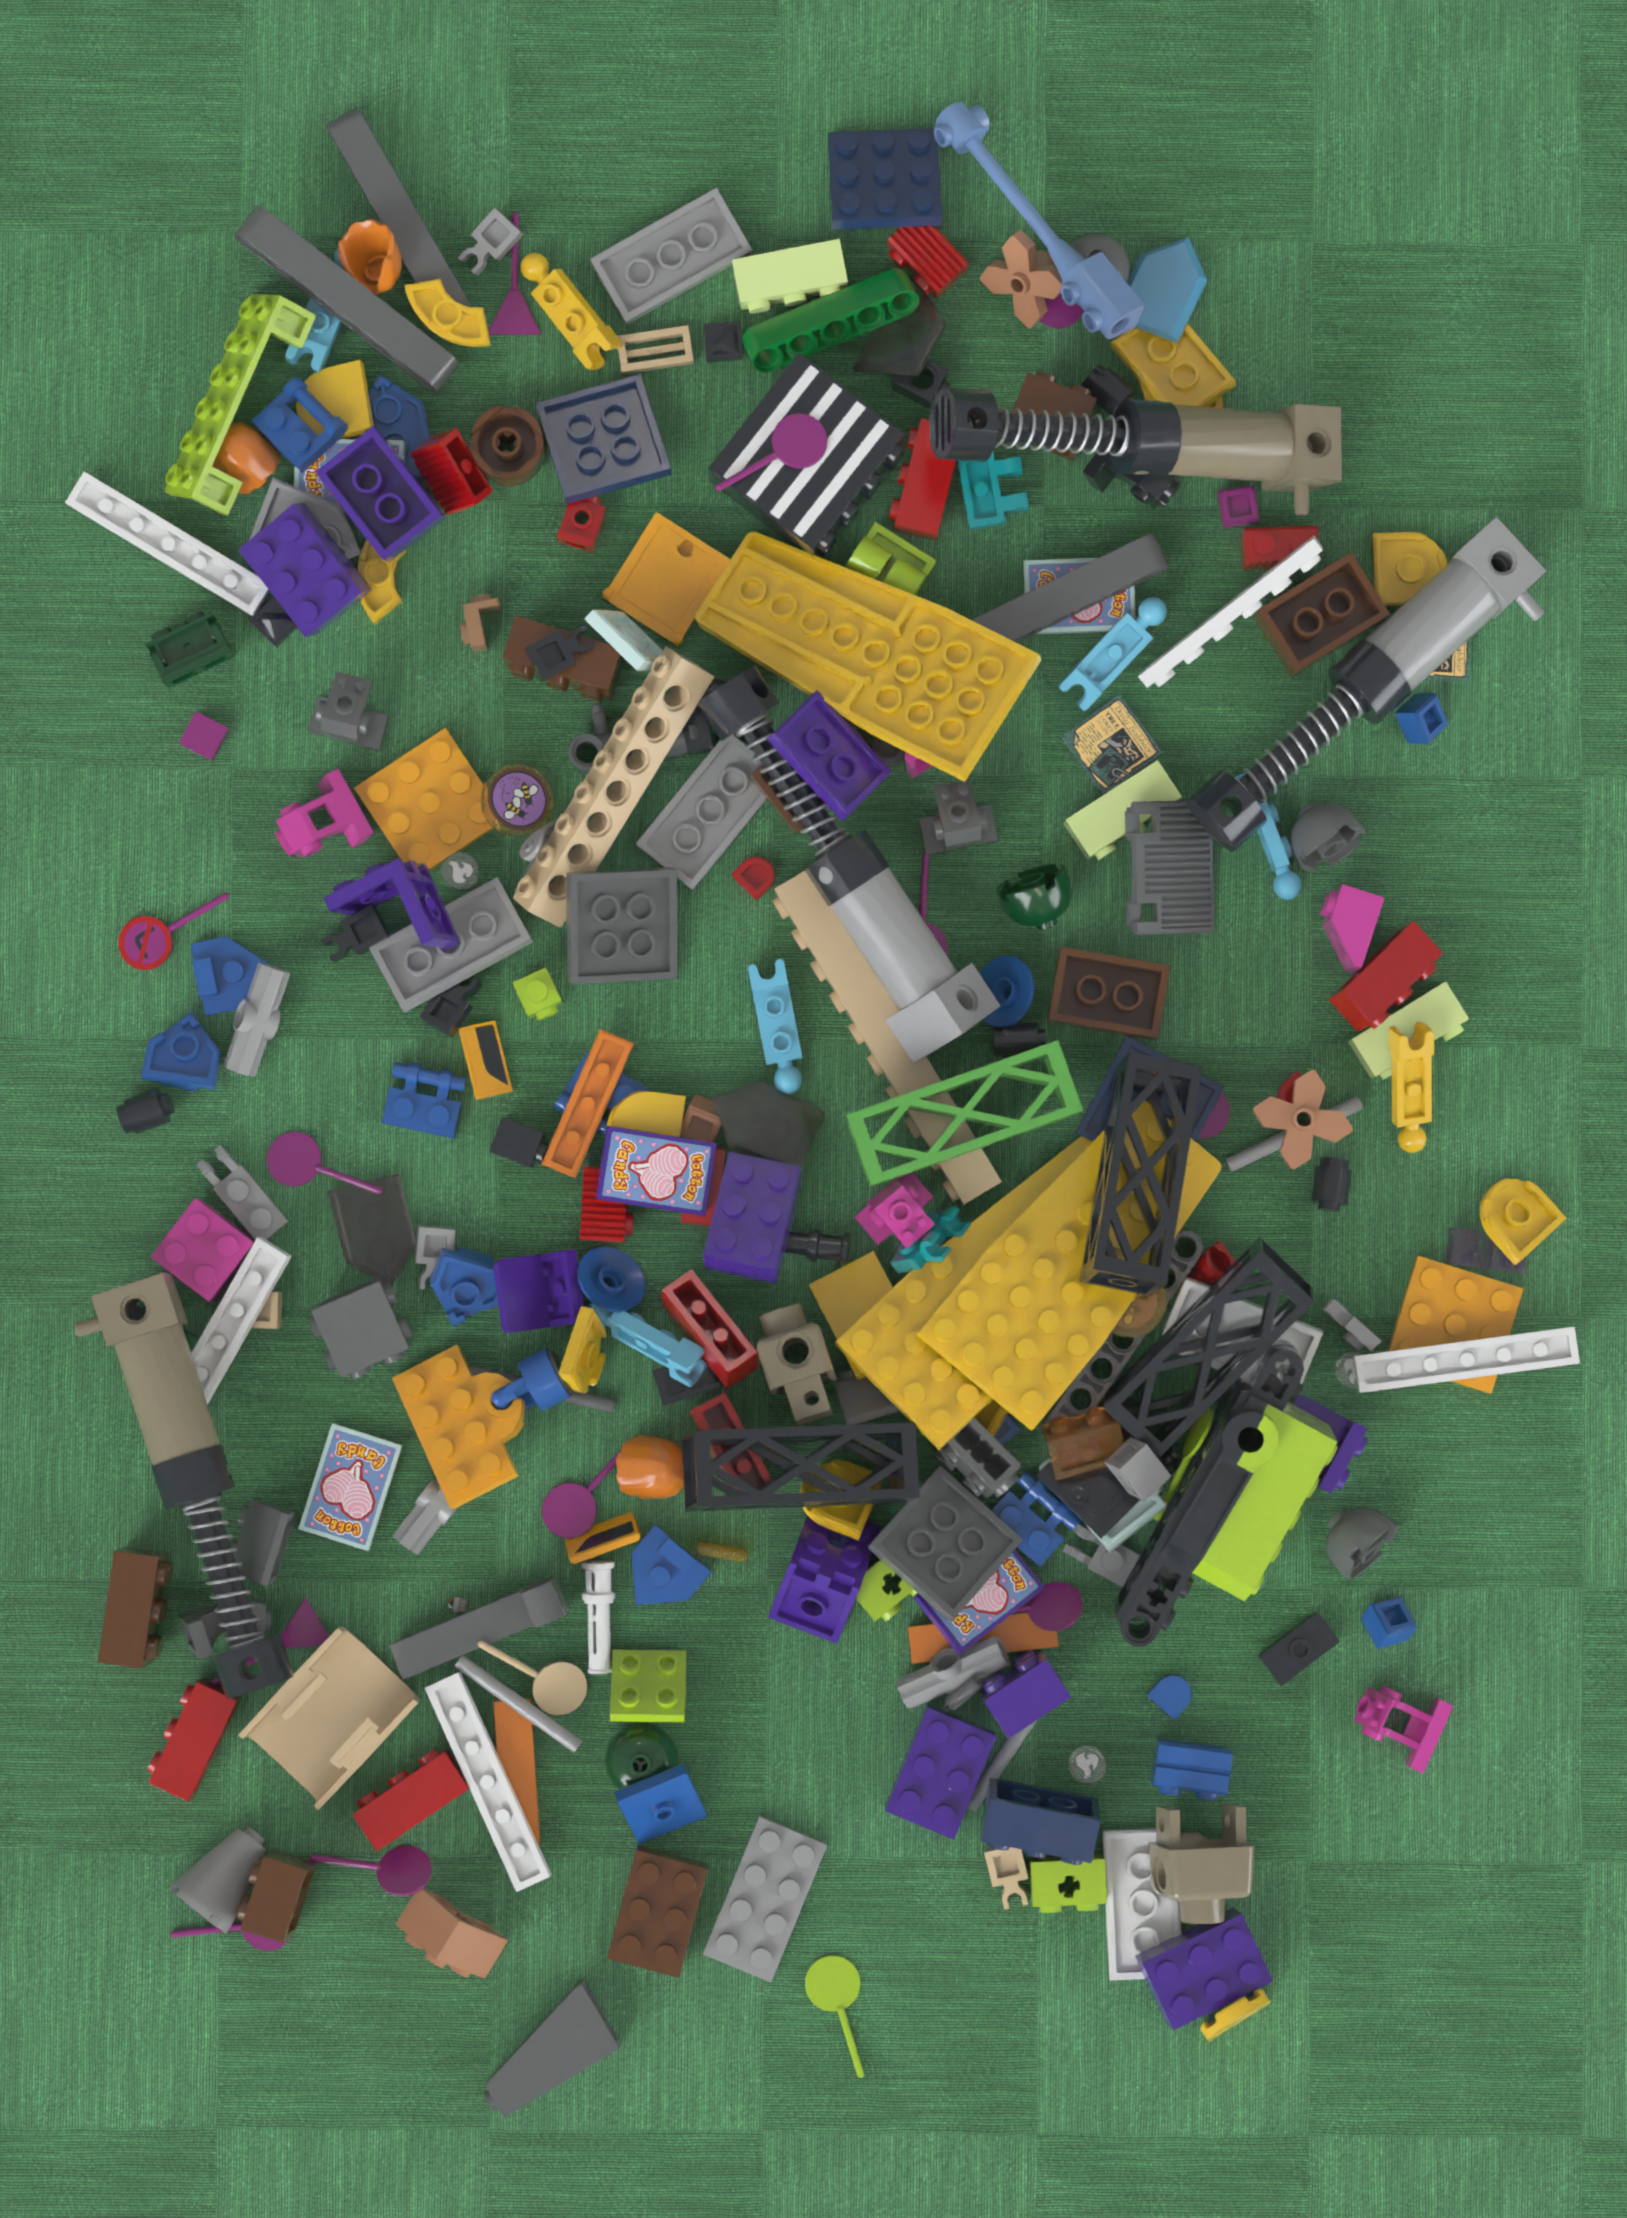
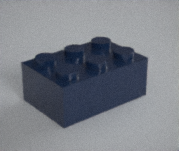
M998 1778L989 1779L981 1816L982 1842H987L989 1847L997 1850H1008L1009 1847L1022 1849L1025 1854L1037 1858H1043L1046 1854L1060 1857L1061 1861L1072 1865H1081L1082 1862L1092 1863L1100 1826L1098 1798Z

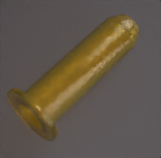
M699 1536L695 1558L698 1555L742 1563L747 1561L749 1552L744 1548L702 1541L701 1536Z

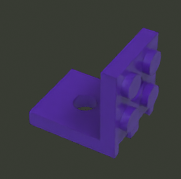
M397 858L386 865L385 863L375 864L364 871L365 876L356 881L353 879L343 881L333 887V893L324 897L329 911L353 915L371 904L378 906L400 895L422 945L450 949L461 943L427 865L424 863L417 866L415 861L409 860L403 863L401 858Z
M807 1515L768 1618L837 1644L860 1590L872 1555V1551L867 1547L879 1535L881 1526L866 1521L858 1541L820 1526ZM828 1540H836L844 1547L836 1548ZM807 1600L815 1601L820 1605H813Z

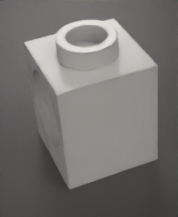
M1132 1437L1104 1461L1126 1491L1143 1501L1160 1493L1164 1483L1171 1477L1149 1446Z

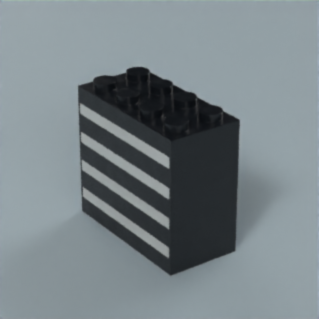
M798 353L708 468L710 483L716 486L718 483L773 453V431L776 425L786 416L801 413L817 419L824 427L827 435V448L819 462L808 468L796 469L783 464L777 458L721 491L793 547L808 552L812 556L820 555L824 558L837 542L835 537L839 528L842 526L847 529L859 514L857 509L860 506L861 500L866 498L869 501L882 484L880 482L882 473L886 469L892 472L903 458L904 454L902 452L905 449L903 446L904 433L802 354Z

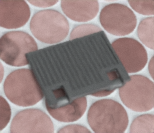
M1187 801L1132 802L1131 807H1126L1127 811H1125V837H1127V841H1131L1132 896H1128V900H1126L1128 928L1133 929L1134 935L1214 932L1212 836L1196 820L1187 805ZM1151 814L1152 833H1140V815ZM1142 903H1153L1152 922H1141Z

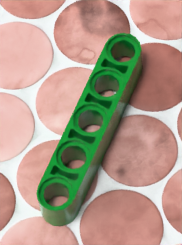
M897 268L890 269L750 327L743 335V345L756 371L761 373L772 372L789 365L798 353L806 358L910 315L917 309L919 297L906 271Z

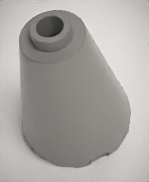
M247 1827L244 1832L237 1828L173 1881L168 1890L226 1934L231 1928L242 1900L250 1888L249 1878L256 1860L258 1861L259 1858H263L267 1851L261 1846L265 1839L250 1827Z

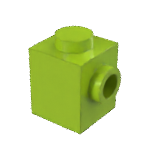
M546 967L513 982L515 990L530 1019L536 1016L538 1021L546 1019L558 1013L557 1007L564 1004Z

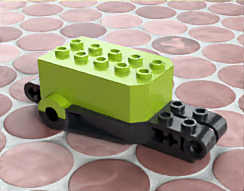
M1276 1340L1259 1357L1249 1377L1244 1379V1381H1237L1232 1392L1224 1395L1219 1401L1215 1411L1213 1426L1114 1601L1116 1616L1119 1617L1121 1634L1130 1645L1135 1647L1146 1646L1156 1638L1160 1629L1166 1631L1169 1628L1176 1614V1611L1173 1610L1178 1597L1184 1599L1194 1582V1579L1191 1578L1192 1573L1244 1602L1250 1594L1255 1595L1264 1580L1265 1575L1263 1574L1270 1562L1273 1563L1281 1551L1284 1536L1288 1530L1291 1531L1298 1521L1301 1514L1300 1508L1306 1497L1310 1498L1319 1482L1318 1476L1324 1465L1327 1466L1333 1459L1338 1446L1336 1445L1337 1440L1330 1425L1293 1405L1303 1388V1384L1300 1381L1304 1372V1366L1298 1351L1289 1341ZM1286 1358H1288L1290 1362L1288 1366L1285 1364H1281L1280 1367L1277 1368V1360L1280 1362H1284ZM1278 1371L1281 1374V1380L1277 1377ZM1254 1427L1261 1431L1262 1435L1260 1438L1251 1443L1238 1444L1237 1438L1242 1429ZM1157 1573H1159V1574L1162 1576V1577H1161V1583H1162V1588H1163L1162 1590L1158 1588V1587H1159V1580H1158V1575H1157ZM1136 1617H1142L1146 1619V1621L1141 1625H1133L1130 1623V1621Z

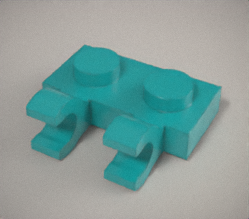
M992 452L991 457L985 462L958 460L970 531L1006 524L1004 513L1029 511L1026 492L1001 497L998 482L1000 477L1007 478L1023 475L1020 456L995 461L994 452Z
M951 1206L947 1210L937 1212L932 1210L926 1213L935 1225L908 1249L902 1243L899 1244V1252L890 1262L898 1273L909 1272L912 1269L920 1270L929 1261L942 1262L951 1251V1248L949 1246L941 1247L942 1242L949 1236H963L971 1225L969 1221L960 1222V1218L957 1216L960 1211L958 1207Z

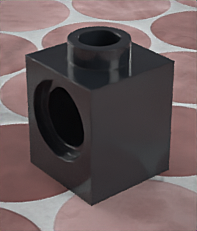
M909 350L892 381V390L930 410L937 393L942 388H949L951 385L946 382L948 370ZM918 374H927L932 378L933 385L928 389H919L914 385L913 379Z
M502 1117L489 1152L533 1168L535 1162L542 1163L549 1143L543 1141L546 1134Z

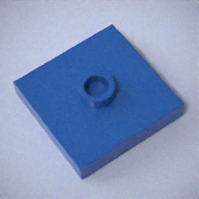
M684 1764L614 1792L617 1802L639 1844L707 1817L705 1807Z

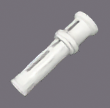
M609 1560L581 1562V1567L585 1569L586 1592L582 1593V1600H584L585 1604H588V1673L609 1674L612 1673L610 1603H613V1599H615V1593L611 1591V1569L615 1567V1562Z

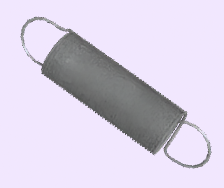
M973 1675L945 1699V1703L950 1707L949 1709L956 1710L982 1688V1683L979 1680L980 1677Z

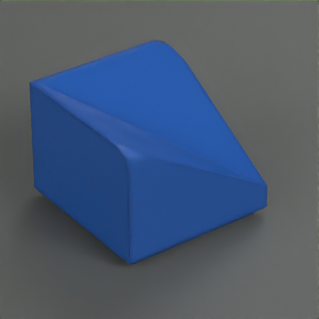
M1417 693L1395 712L1404 737L1410 744H1428L1448 725L1436 693Z
M1401 1597L1370 1604L1361 1618L1377 1649L1405 1642L1417 1629V1625Z

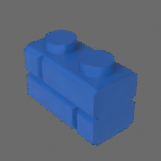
M1157 1738L1151 1783L1153 1786H1159V1793L1180 1796L1181 1789L1196 1791V1798L1217 1801L1218 1794L1227 1795L1233 1751L1226 1747Z

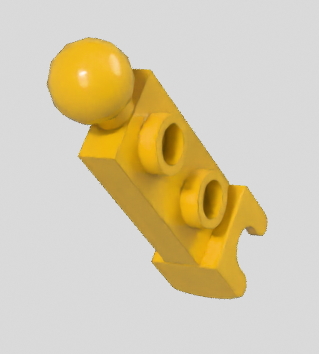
M536 252L529 253L521 261L523 276L530 281H537L539 284L531 292V295L574 348L572 350L584 367L589 370L602 368L605 365V360L600 354V347L605 351L621 349L623 347L622 341L609 325L605 326L562 269H554L549 274V263L546 257Z
M1420 1021L1415 1023L1414 1033L1410 1039L1406 1035L1399 1033V1029L1396 1026H1391L1388 1031L1389 1051L1392 1053V1123L1397 1128L1403 1127L1399 1131L1397 1139L1401 1149L1408 1153H1416L1423 1149L1426 1145L1427 1137L1419 1124L1432 1122L1434 1033L1427 1024Z

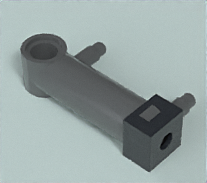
M601 703L593 704L591 707L595 734L576 736L568 748V756L573 767L583 774L589 773L593 762L583 763L577 758L579 749L585 745H591L597 749L598 754L603 750L613 732L609 731L606 713ZM698 706L694 709L665 758L688 754V756L711 752L713 749L708 720L703 712L698 711ZM633 750L629 752L626 759L631 756Z

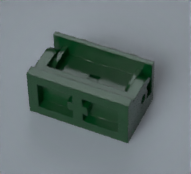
M203 611L192 614L184 619L185 625L173 631L170 627L161 629L151 635L152 641L145 644L146 648L150 651V656L163 683L168 688L234 657L217 619L211 612L206 615Z

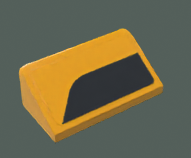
M496 1021L458 1028L476 1100L513 1092Z
M628 1512L593 1525L585 1534L579 1537L565 1538V1544L570 1563L574 1565L639 1541L642 1535L634 1514Z

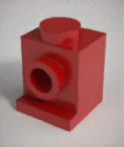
M594 496L567 504L562 524L557 534L559 543L594 553L606 515L605 506L599 505L600 498ZM579 513H586L589 516L586 524L580 525L576 523L575 518Z

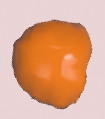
M374 219L355 222L339 241L338 257L344 271L376 296L392 289L402 272V255L388 225L381 224Z
M243 422L230 424L212 467L243 482L238 493L250 494L254 489H259L263 486L267 478L274 474L280 458L277 451L272 447L273 444L258 430Z
M637 1435L622 1444L621 1452L616 1458V1480L621 1492L630 1496H638L640 1499H665L677 1495L684 1487L682 1448L673 1441L653 1435Z

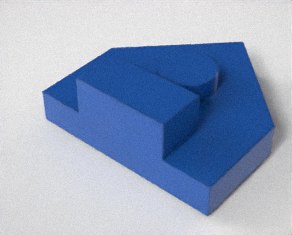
M226 936L190 944L193 955L192 964L205 1016L237 1010L239 1003L246 999L258 962L268 964Z
M190 1012L179 1019V1022L148 1040L141 1077L145 1080L161 1082L162 1086L191 1091H199V1088L215 1090L222 1054L201 1027L193 1013Z
M459 1246L456 1251L442 1247L430 1277V1284L444 1307L452 1326L466 1321L467 1317L484 1309L487 1311L498 1306L493 1269L494 1260L492 1256Z
M656 1524L631 1553L636 1605L687 1601L712 1572Z

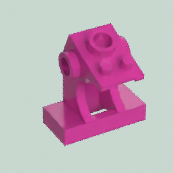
M339 769L326 774L317 786L323 795L322 797L303 806L299 802H295L279 812L282 817L275 821L280 830L274 833L288 856L293 854L298 858L311 856L324 847L321 841L339 833H344L353 849L365 843L374 833ZM326 808L334 823L317 831L309 814Z
M910 1173L890 1182L867 1202L868 1206L854 1218L878 1246L894 1233L908 1249L935 1225L922 1210L934 1197L913 1173Z
M1382 1685L1380 1691L1368 1687L1365 1695L1358 1702L1357 1713L1353 1721L1363 1725L1361 1733L1382 1742L1385 1735L1411 1747L1412 1749L1405 1764L1424 1774L1453 1709V1705L1434 1697L1429 1711L1426 1713L1400 1701L1403 1694ZM1392 1707L1411 1714L1402 1734L1384 1726Z

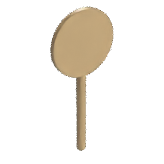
M482 1640L477 1642L479 1648L534 1677L532 1685L533 1697L536 1704L546 1713L552 1715L568 1714L576 1710L584 1701L587 1693V1681L583 1672L576 1665L570 1662L557 1661L544 1666L538 1672Z

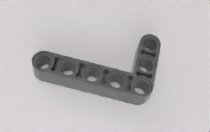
M552 1576L389 1644V1648L402 1679H406L479 1649L477 1642L480 1640L491 1644L531 1626L537 1628L565 1616L570 1609L556 1576Z

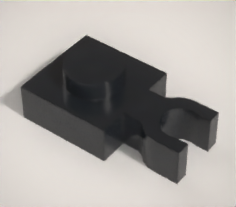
M585 625L575 629L566 640L557 631L524 649L541 682L575 666L576 662L572 654H585L596 647L594 642L586 646H581L577 642V636L587 630Z
M371 904L340 922L345 932L340 935H329L321 941L326 946L331 945L335 941L339 943L338 952L329 956L331 961L338 962L348 955L351 948L354 949L356 954L362 955L368 952L370 947L382 942L391 935L376 906Z
M475 977L466 987L461 986L462 982L451 987L449 991L445 990L433 997L420 1015L422 1021L453 1038L458 1028L461 1027L473 1009L466 1002L467 998L474 996L482 986Z

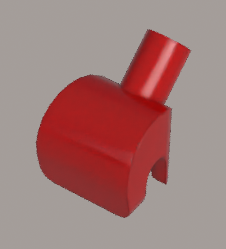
M1218 1240L1200 1255L1195 1263L1197 1269L1186 1277L1202 1283L1206 1281L1208 1284H1213L1235 1262V1259L1223 1243Z

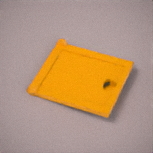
M656 512L611 585L603 591L602 598L679 646L683 643L685 634L695 620L696 612L731 559Z

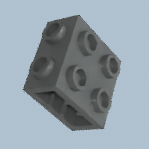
M380 1276L312 1306L311 1312L313 1316L308 1318L310 1327L316 1338L323 1337L328 1348L323 1351L327 1365L331 1372L337 1369L341 1378L350 1375L351 1379L361 1377L371 1371L370 1365L384 1360L385 1364L393 1363L405 1357L404 1351L409 1349L410 1343L408 1338L413 1337V1333L406 1317L398 1318L393 1305L397 1304L398 1300L390 1282L384 1285Z
M975 1418L940 1450L935 1446L933 1447L938 1452L936 1455L938 1461L949 1471L955 1469L964 1478L962 1481L963 1486L976 1498L981 1495L986 1500L993 1493L999 1498L1019 1479L1015 1472L1022 1465Z

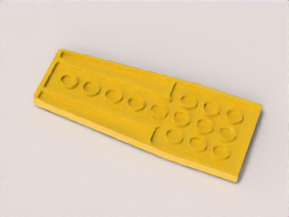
M749 532L732 556L730 563L727 564L695 614V619L700 628L809 696L818 690L822 694L824 701L847 720L883 741L964 782L1041 662L1040 654L946 607L818 556H812L808 552L757 532Z
M1145 1100L1132 1114L1147 1155L1150 1158L1165 1140L1152 1107ZM1126 1130L1124 1143L1137 1172L1141 1165ZM1104 1131L982 1254L916 1334L1031 1431L1038 1425L1103 1345L1137 1295L1136 1293L1079 1282ZM1192 1138L1190 1139L1175 1237L1221 1171V1163ZM1165 1155L1153 1167L1159 1185H1161ZM1120 1163L1115 1196L1129 1181L1122 1163ZM1144 1177L1140 1183L1155 1218L1157 1205L1146 1177ZM1132 1191L1116 1208L1132 1251H1134L1147 1237L1149 1231ZM1110 1223L1109 1238L1117 1258L1125 1260ZM1150 1249L1137 1263L1148 1264Z
M1082 1136L971 1222L970 1227L963 1236L952 1237L941 1247L949 1246L951 1248V1251L942 1262L929 1261L920 1270L912 1269L835 1342V1345L911 1423L916 1424V1428L938 1450L944 1447L993 1398L916 1334L982 1254L1092 1143Z

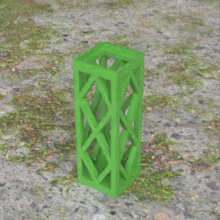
M1056 1040L847 1114L845 1119L871 1188L1077 1115L1083 1111L1061 1046L1059 1041ZM1043 1058L1049 1074L1016 1067ZM999 1077L1045 1086L1018 1120L973 1110ZM987 1078L964 1108L926 1101V1099ZM1053 1090H1055L1061 1109L1031 1119ZM908 1109L955 1118L928 1152L881 1143ZM895 1111L871 1140L864 1121ZM963 1121L1002 1128V1130L939 1151ZM876 1153L912 1161L882 1172Z

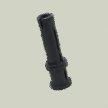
M818 1229L810 1230L809 1233L790 1232L785 1253L804 1255L806 1259H810L812 1262H816L817 1259L840 1261L841 1265L847 1266L851 1234L844 1233L843 1236L821 1234Z

